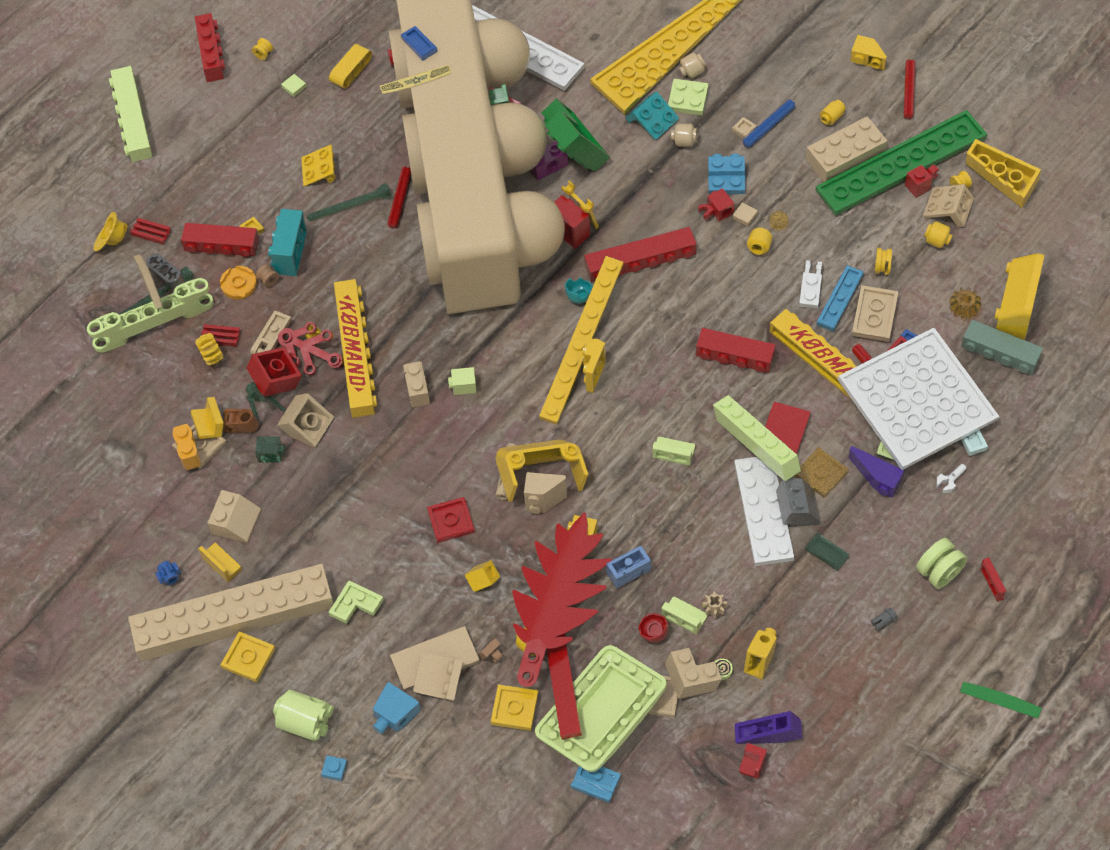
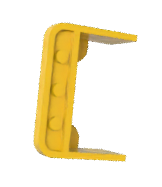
M1035 253L1014 258L1012 262L1007 263L1005 273H1009L1005 292L1001 308L996 309L994 319L998 320L997 330L1025 340L1044 254Z
M561 439L500 448L497 451L495 460L508 502L513 501L518 486L513 470L521 469L524 465L564 459L569 461L578 491H582L588 477V472L580 448L573 443Z

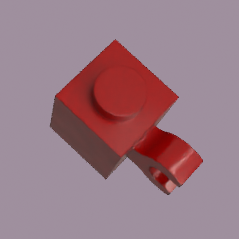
M920 165L907 173L905 186L915 198L931 190L932 180L938 177L936 173L939 171L938 167L932 165L926 170Z
M722 188L707 196V204L700 205L698 212L706 211L703 214L704 220L714 215L720 222L734 214L735 203Z

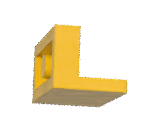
M208 397L205 409L191 410V416L199 439L222 436L223 420L215 397Z
M216 542L207 550L202 546L198 548L202 559L227 583L242 571L241 566Z

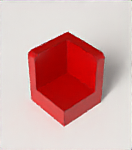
M747 743L739 773L758 779L766 759L767 750Z

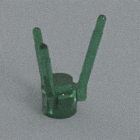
M251 382L245 389L248 394L246 399L250 404L253 414L259 421L253 401L262 400L265 402L266 399L259 391L255 382ZM271 395L266 396L284 413L286 412V409Z

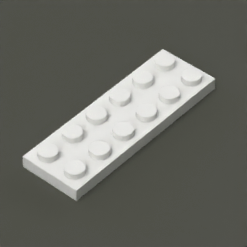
M758 457L734 460L754 565L761 566L794 561L788 525L782 522L776 489L779 486L777 474Z

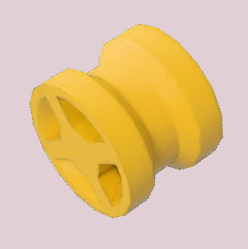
M260 38L257 41V45L253 46L251 50L258 59L266 60L268 53H271L274 48L268 40Z
M961 171L957 176L953 175L949 179L951 186L965 184L967 188L972 186L971 178L966 171Z

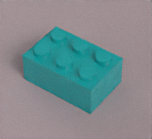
M281 209L280 215L276 217L277 227L276 231L272 233L273 244L269 246L268 256L271 257V266L274 267V271L279 275L297 277L307 235L303 211Z

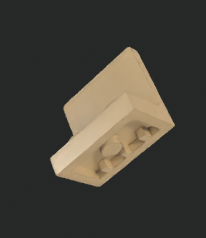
M965 184L932 188L923 216L925 218L950 216L957 227H964L974 197Z
M422 652L413 692L453 701L463 660Z

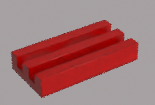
M137 218V223L133 225L134 229L130 231L132 236L165 244L171 232L169 226Z
M203 324L201 335L211 333L213 337H217L214 339L218 345L237 347L241 330L238 327Z
M985 558L982 560L980 570L996 601L1004 600L1006 589L990 558Z

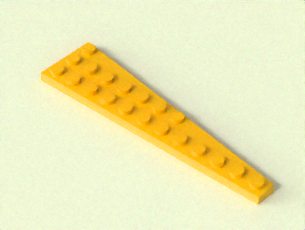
M742 0L701 1L590 79V84L625 115Z

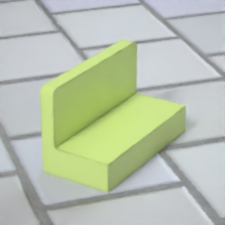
M658 437L657 442L653 444L652 455L656 459L690 466L695 444Z
M673 597L669 603L665 602L662 606V615L667 620L696 635L708 617L705 612L676 597Z

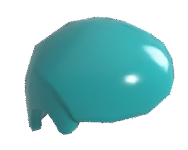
M581 277L576 281L569 278L565 282V293L568 299L578 304L587 302L593 285L590 281L583 280Z

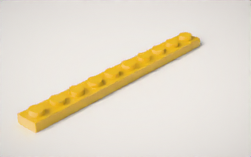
M608 256L605 257L541 410L539 419L558 424L583 364L584 356L582 352L584 346L588 345L590 339H593L623 267L622 261Z

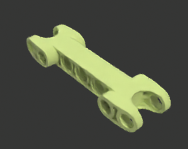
M198 278L178 285L174 289V293L160 298L163 305L161 308L156 309L153 302H150L120 315L112 312L91 321L87 325V332L90 337L94 338L92 342L94 349L101 353L125 345L131 336L180 316L192 318L211 309L214 301L212 296L207 293L209 291L208 282L205 279ZM199 284L205 285L203 289L196 288ZM204 299L210 300L208 304H201V301ZM93 327H100L97 332H91ZM100 341L106 342L102 347L96 346Z

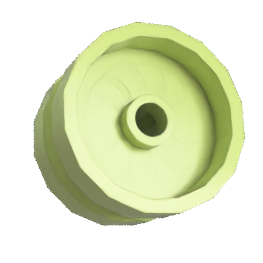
M943 538L932 545L916 565V570L924 577L929 576V582L936 589L943 588L961 572L968 560V557L960 550L954 551L955 545L948 538Z

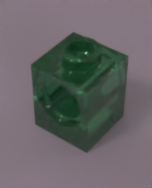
M257 436L255 454L258 463H281V456L285 455V444H282L280 436Z

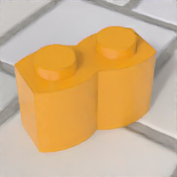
M188 424L174 427L173 438L183 467L186 470L200 467L201 459L191 428Z

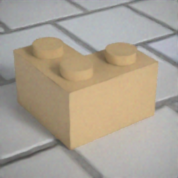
M689 648L670 652L665 662L679 699L716 691L722 680L715 662L696 665Z

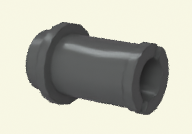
M891 607L889 609L885 608L883 613L870 620L872 626H876L874 627L875 630L879 631L888 623L895 622L897 614Z

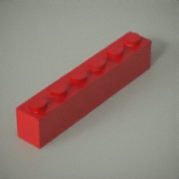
M686 227L584 255V263L592 283L596 281L606 256L623 262V267L619 274L621 276L625 273L637 272L640 269L655 267L662 263H670L677 259L689 258L696 255L697 244L691 228Z

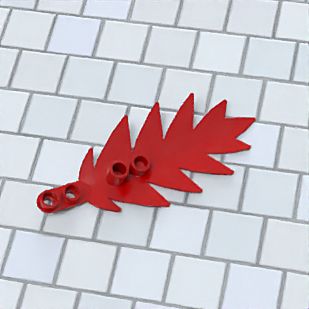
M585 512L574 522L569 531L559 523L556 524L555 542L558 554L538 541L534 542L538 558L547 576L525 566H522L521 569L532 593L538 600L512 590L515 606L526 627L524 629L516 623L513 624L520 640L526 643L517 674L519 684L524 687H531L536 683L546 649H555L573 641L572 637L558 636L582 625L598 613L597 609L572 608L569 606L585 601L607 589L606 585L576 583L600 571L607 563L612 561L611 558L582 560L599 544L604 536L602 533L587 535L588 524ZM531 654H536L534 660L529 659ZM526 673L531 675L528 680L523 678Z

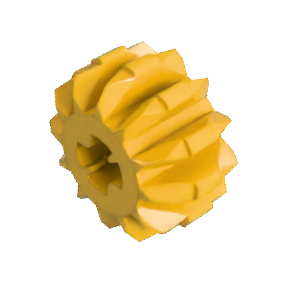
M211 333L204 334L196 339L195 343L207 365H215L223 359V354Z

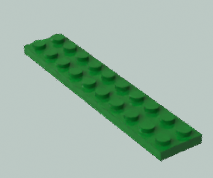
M965 110L817 185L816 192L836 216L905 181L907 173L922 165L925 169H928L932 165H936L971 147L975 139L979 141L987 139V133L968 110Z

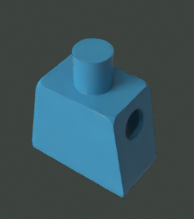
M388 682L373 707L374 717L378 719L372 726L373 729L380 734H383L388 726L394 731H399L421 711L419 702Z

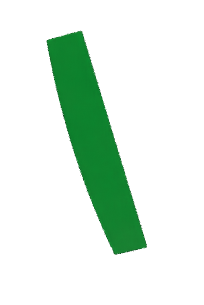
M963 682L960 690L961 693L1035 718H1039L1042 709L1009 694L972 683Z

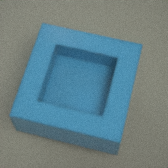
M326 755L321 773L322 778L342 781L347 760Z

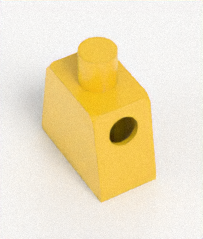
M766 628L765 631H757L747 650L744 673L763 679L775 652L777 633L774 629Z

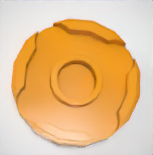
M236 266V268L227 269L222 274L220 286L225 296L230 299L239 300L249 297L255 291L257 279L254 272L248 267Z

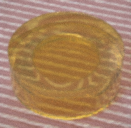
M775 211L770 215V225L774 229H783L787 226L788 216L785 212Z

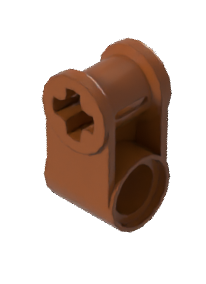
M225 409L223 412V432L231 434L253 433L259 427V421L250 409Z

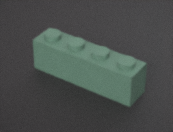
M975 320L971 321L965 332L961 346L967 351L978 353L987 359H993L1004 366L1013 367L1022 373L1033 375L1043 351V347Z

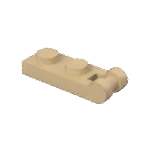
M274 310L252 346L250 354L275 349L279 342L278 334L282 329L288 328L292 321L291 316Z

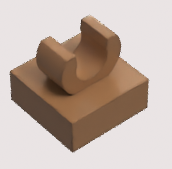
M494 638L478 656L482 660L489 656L496 663L503 656L496 649L501 643Z

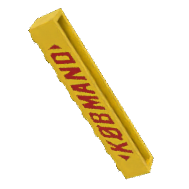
M356 279L334 282L352 418L374 415V407H377L376 395L372 396V391H375L374 379L370 380V375H373L372 364H368L367 360L371 359L370 349L366 348L365 345L369 341L367 332L363 331V328L367 326L365 316H361V312H364L363 301H359V297H362L361 286H357Z
M787 309L770 322V333L850 398L838 381L839 375L857 367L850 358L843 356L836 347H832L827 343L823 336L816 334L808 324H804L796 314L790 313Z

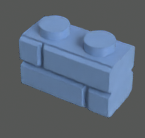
M639 546L607 563V575L614 586L618 588L641 576L642 573L645 574L650 571L651 560L642 546Z

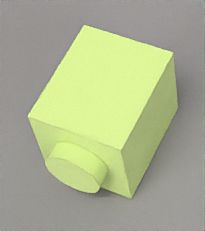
M474 367L451 369L452 377H448L449 388H453L454 395L477 393Z

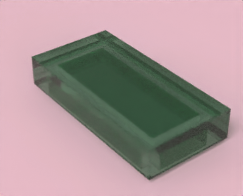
M818 533L805 548L806 551L836 571L843 566L850 555Z

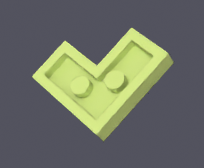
M348 581L331 607L329 616L346 624L356 608L374 616L384 600L383 596Z

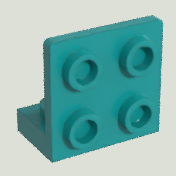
M657 91L649 95L625 117L629 123L634 120L639 121L654 140L658 139L679 119L677 114Z

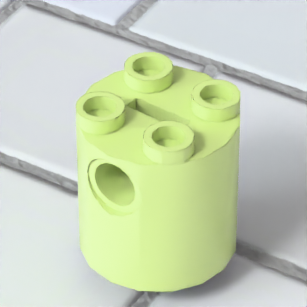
M289 689L274 705L273 713L276 718V728L312 741H317L320 736L325 737L327 734L328 725L326 723L328 717L330 718L333 713L334 706L323 700Z

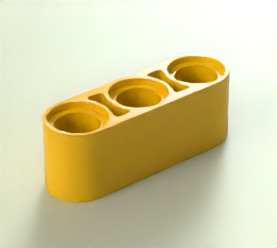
M354 44L332 69L329 81L344 89L349 87L370 62L372 51L359 44Z

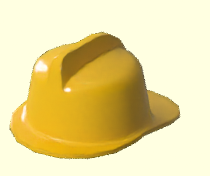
M115 212L108 216L103 229L95 240L94 251L101 250L105 244H118L124 238L128 225L117 219Z

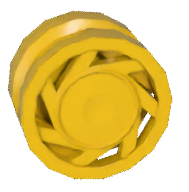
M877 248L875 274L884 272L886 275H890L892 249L882 250V248Z

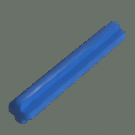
M791 99L787 100L743 139V145L750 148L795 108V102Z

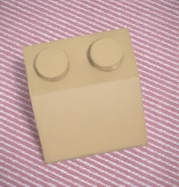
M306 393L294 397L277 426L290 437L316 447L334 416Z
M527 472L524 488L526 511L533 514L546 513L567 498L566 475Z
M221 490L208 520L211 534L248 543L261 508L240 494Z

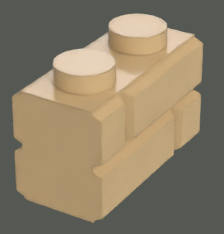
M422 362L403 365L411 407L430 404Z

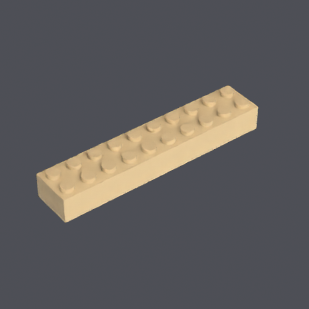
M318 564L136 614L128 618L135 650L141 662L237 635L239 631L246 633L326 611L333 606V600L323 564Z

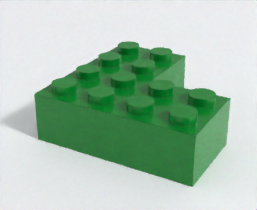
M556 98L541 112L545 117L543 121L545 122L544 126L548 129L547 134L554 141L556 140L558 142L557 147L563 153L566 152L570 158H574L578 164L581 163L587 170L590 168L596 172L610 158L576 114Z

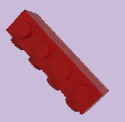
M212 13L194 16L206 81L223 80L225 64L224 60L220 59L223 56L221 46H218V43H221L219 33H216V30H219L217 20H213Z

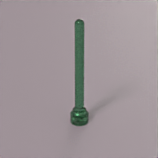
M387 183L381 184L375 191L309 213L307 219L311 221L377 197H384V199L391 197Z
M187 266L180 269L184 282L194 279V275ZM166 283L158 288L157 292L161 296L172 289V287ZM147 295L120 314L152 302L150 296Z

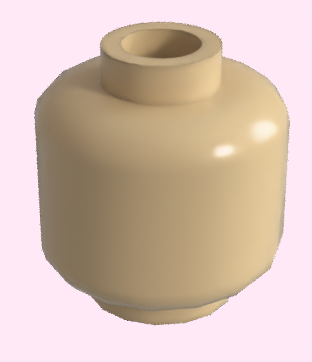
M691 53L681 59V67L679 69L684 77L688 76L690 79H693L704 72L706 64L700 54Z
M677 124L675 130H671V141H675L677 147H692L694 143H697V128H694L692 124Z

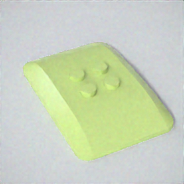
M608 645L601 649L573 682L582 736L561 739L556 705L550 709L536 726V736L539 740L588 772L597 771L617 751L665 691L667 687L666 680L662 675L622 650Z

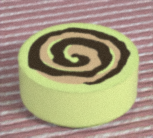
M727 659L715 661L722 680L728 679L732 675L733 670L731 662Z

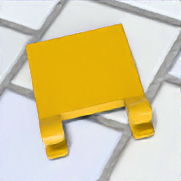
M569 180L566 187L562 186L561 189L568 194L575 205L589 214L590 224L596 229L599 228L592 211L594 203L587 199L585 204L574 193L575 185Z

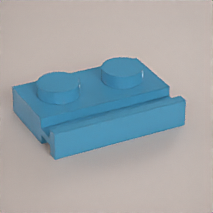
M579 766L571 783V788L610 803L621 774L604 767L594 772H588Z

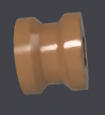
M265 264L258 269L256 277L263 281L262 283L265 287H271L278 281L279 274L273 271L271 265Z

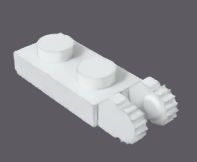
M806 260L799 307L818 309L822 262L817 263V272L815 274L809 273L811 263Z

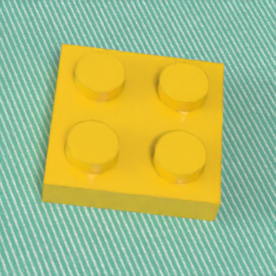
M239 631L220 666L224 670L257 683L275 651V646Z
M498 685L491 725L531 731L539 694L538 690Z

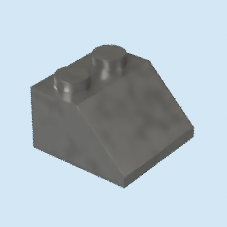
M790 478L787 481L782 480L776 489L783 524L820 525L821 522L813 488L803 479Z

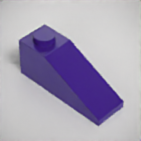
M851 446L849 451L851 462L875 490L881 495L893 497L903 480L904 470Z
M791 711L735 723L736 744L784 743L802 739L801 719Z

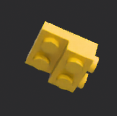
M590 339L589 344L584 346L582 352L584 356V383H586V391L594 393L606 364L605 342L599 339Z

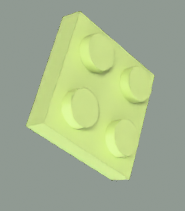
M674 79L668 105L674 112L703 116L709 83Z

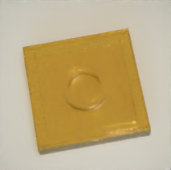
M818 447L800 466L801 471L794 476L798 479H803L816 493L825 498L847 475L849 469Z

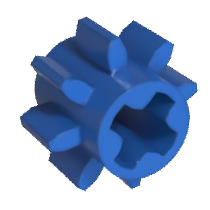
M164 561L157 567L158 571L155 572L160 584L165 582L166 585L176 583L179 580L178 575L181 574L176 562L171 564L170 561Z

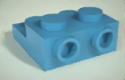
M734 153L730 156L714 154L712 157H708L709 195L722 188L727 194H745L744 156Z

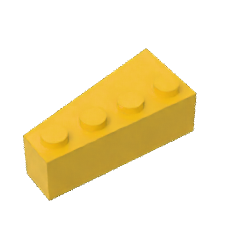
M975 139L967 152L966 164L1023 208L1040 180L1041 169Z

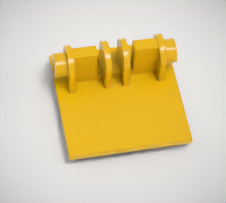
M332 145L301 157L304 187L324 178L329 183L334 182L336 175L334 174L335 162L333 161Z

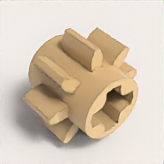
M713 592L710 596L705 595L706 602H702V608L706 609V615L710 614L714 618L719 614L724 615V608L727 607V602L723 601V594L718 595Z

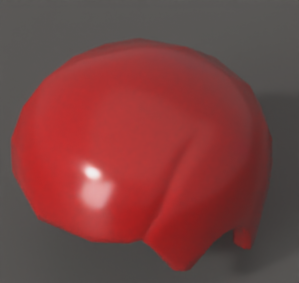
M652 613L642 618L638 629L645 641L659 643L668 635L669 624L663 615Z

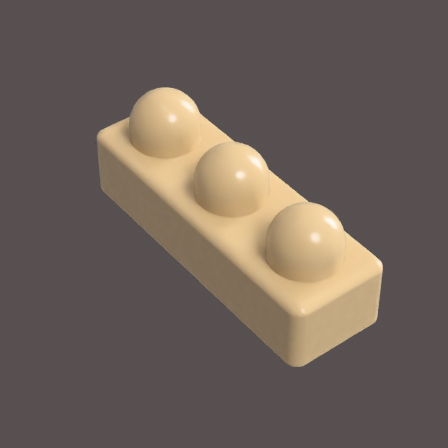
M396 0L401 29L388 30L396 81L449 65L452 73L432 81L398 90L401 109L411 107L414 109L413 114L402 115L415 195L427 193L429 200L426 203L416 204L429 285L442 284L447 315L515 304L519 301L521 295L518 268L537 265L550 259L561 246L565 231L561 211L547 196L534 191L508 194L506 192L504 178L521 175L533 169L542 159L547 146L545 126L532 109L518 103L490 105L488 90L490 87L497 89L502 88V84H506V87L509 88L524 76L530 62L529 43L523 32L507 20L492 18L475 21L471 0ZM414 26L437 47V52L423 61L401 39V34Z

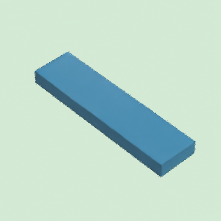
M848 265L846 266L817 320V326L834 332L864 275L863 271Z

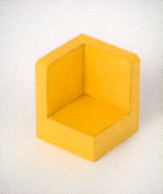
M492 560L473 567L464 575L474 592L492 585L500 578Z

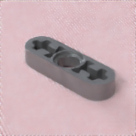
M152 254L147 258L146 265L170 287L176 288L184 282L181 272L161 255ZM169 268L165 273H162L164 269Z

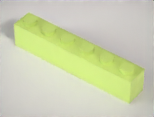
M128 66L111 70L112 78H109L111 89H115V91H112L114 102L117 101L118 103L115 105L116 113L121 116V118H118L120 129L123 128L124 130L121 132L123 143H127L124 146L126 156H130L132 162L152 158L132 68Z
M729 395L713 404L717 421L784 481H787L801 471L797 454Z

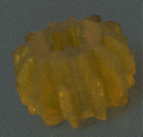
M961 287L959 292H953L949 300L950 311H954V316L960 315L961 320L964 316L968 319L972 315L976 316L982 305L980 296H977L976 291L971 292L970 288L963 290Z

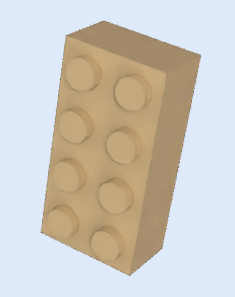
M868 116L808 146L806 161L821 180L825 182L886 151L888 141Z

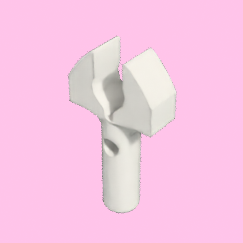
M960 464L949 476H944L941 473L937 477L936 489L942 483L948 482L942 493H952L956 489L954 481L967 469L966 466Z

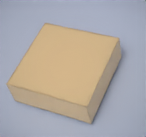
M742 117L732 127V132L744 139L757 125Z
M741 203L733 214L732 219L748 227L757 216L758 210Z

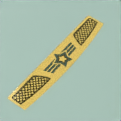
M445 65L380 85L383 94L432 81L450 74L452 71L449 65Z

